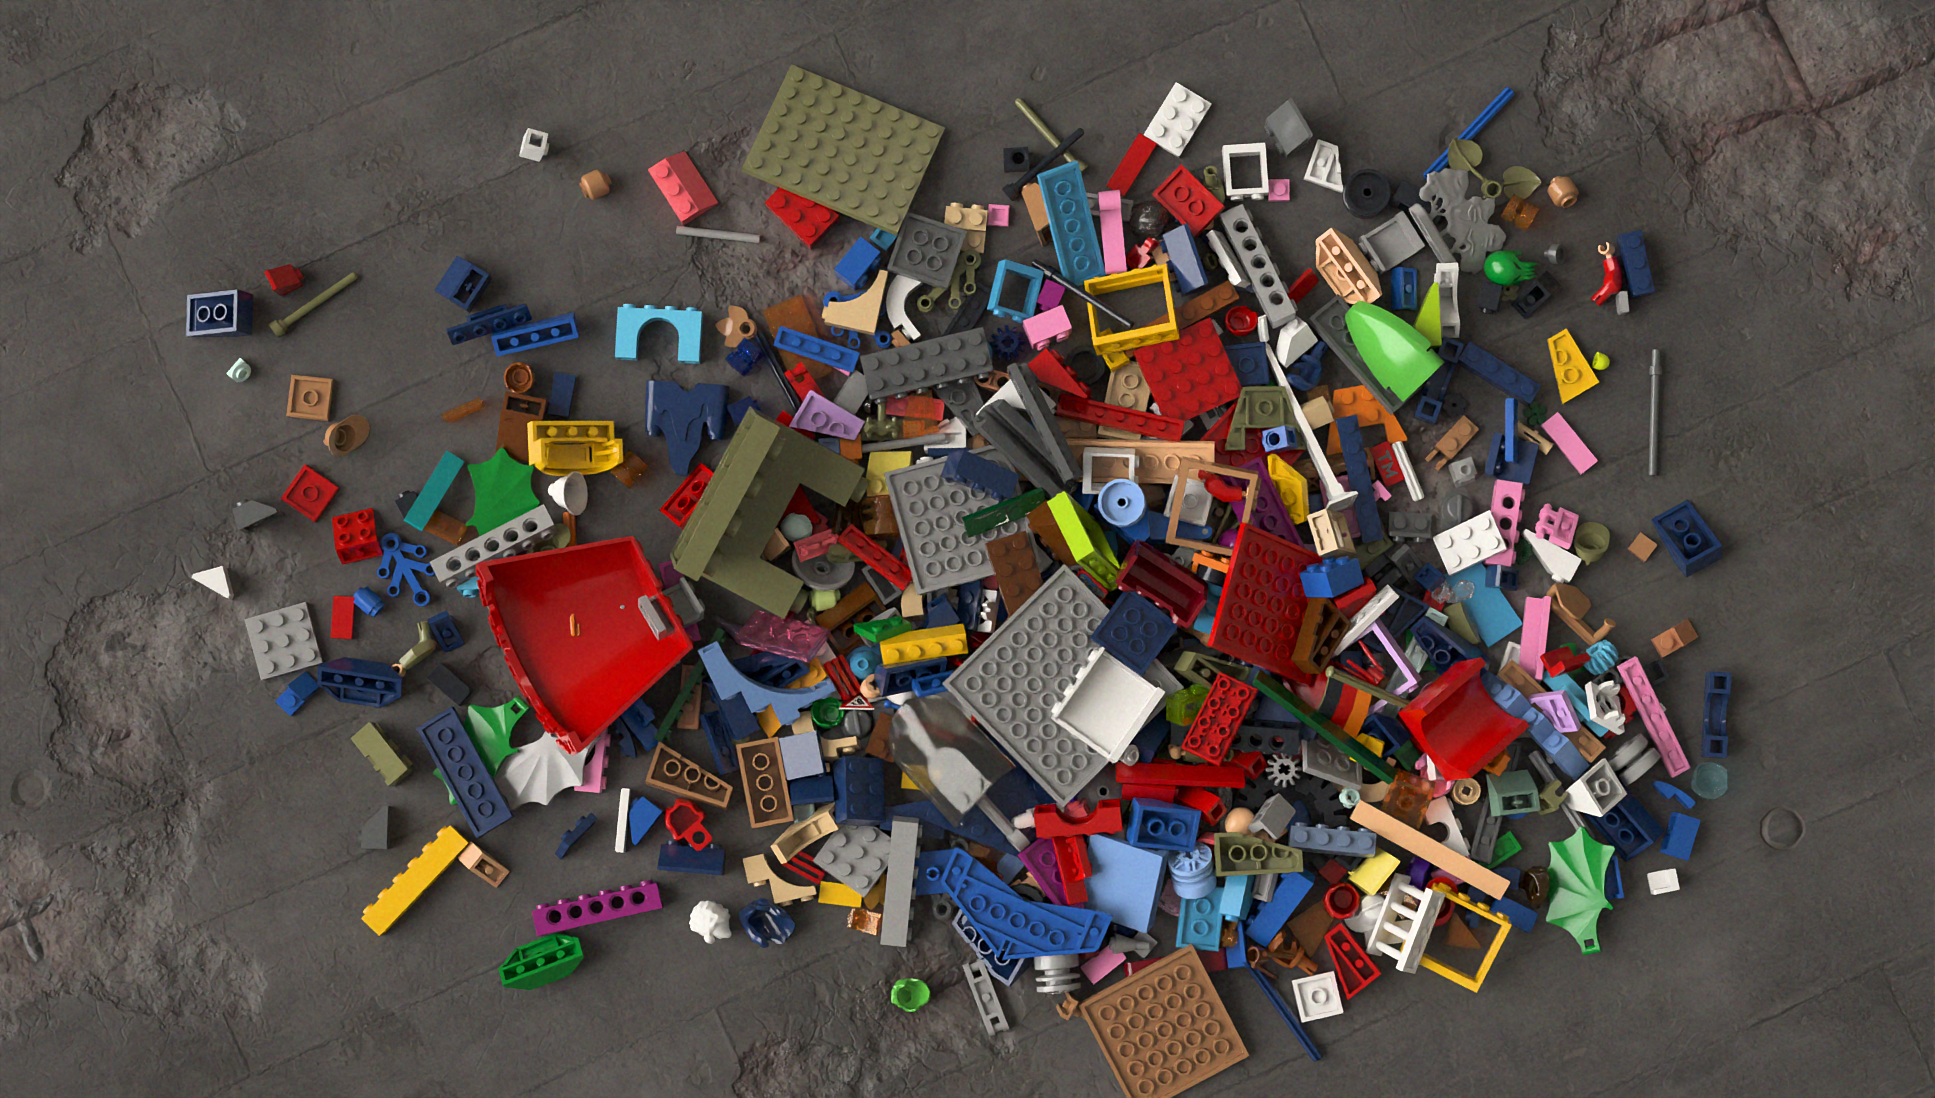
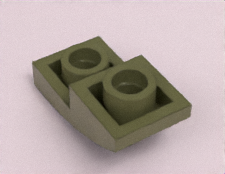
M1458 602L1443 609L1444 614L1448 616L1447 622L1452 632L1473 645L1481 642L1475 622H1470L1465 602Z

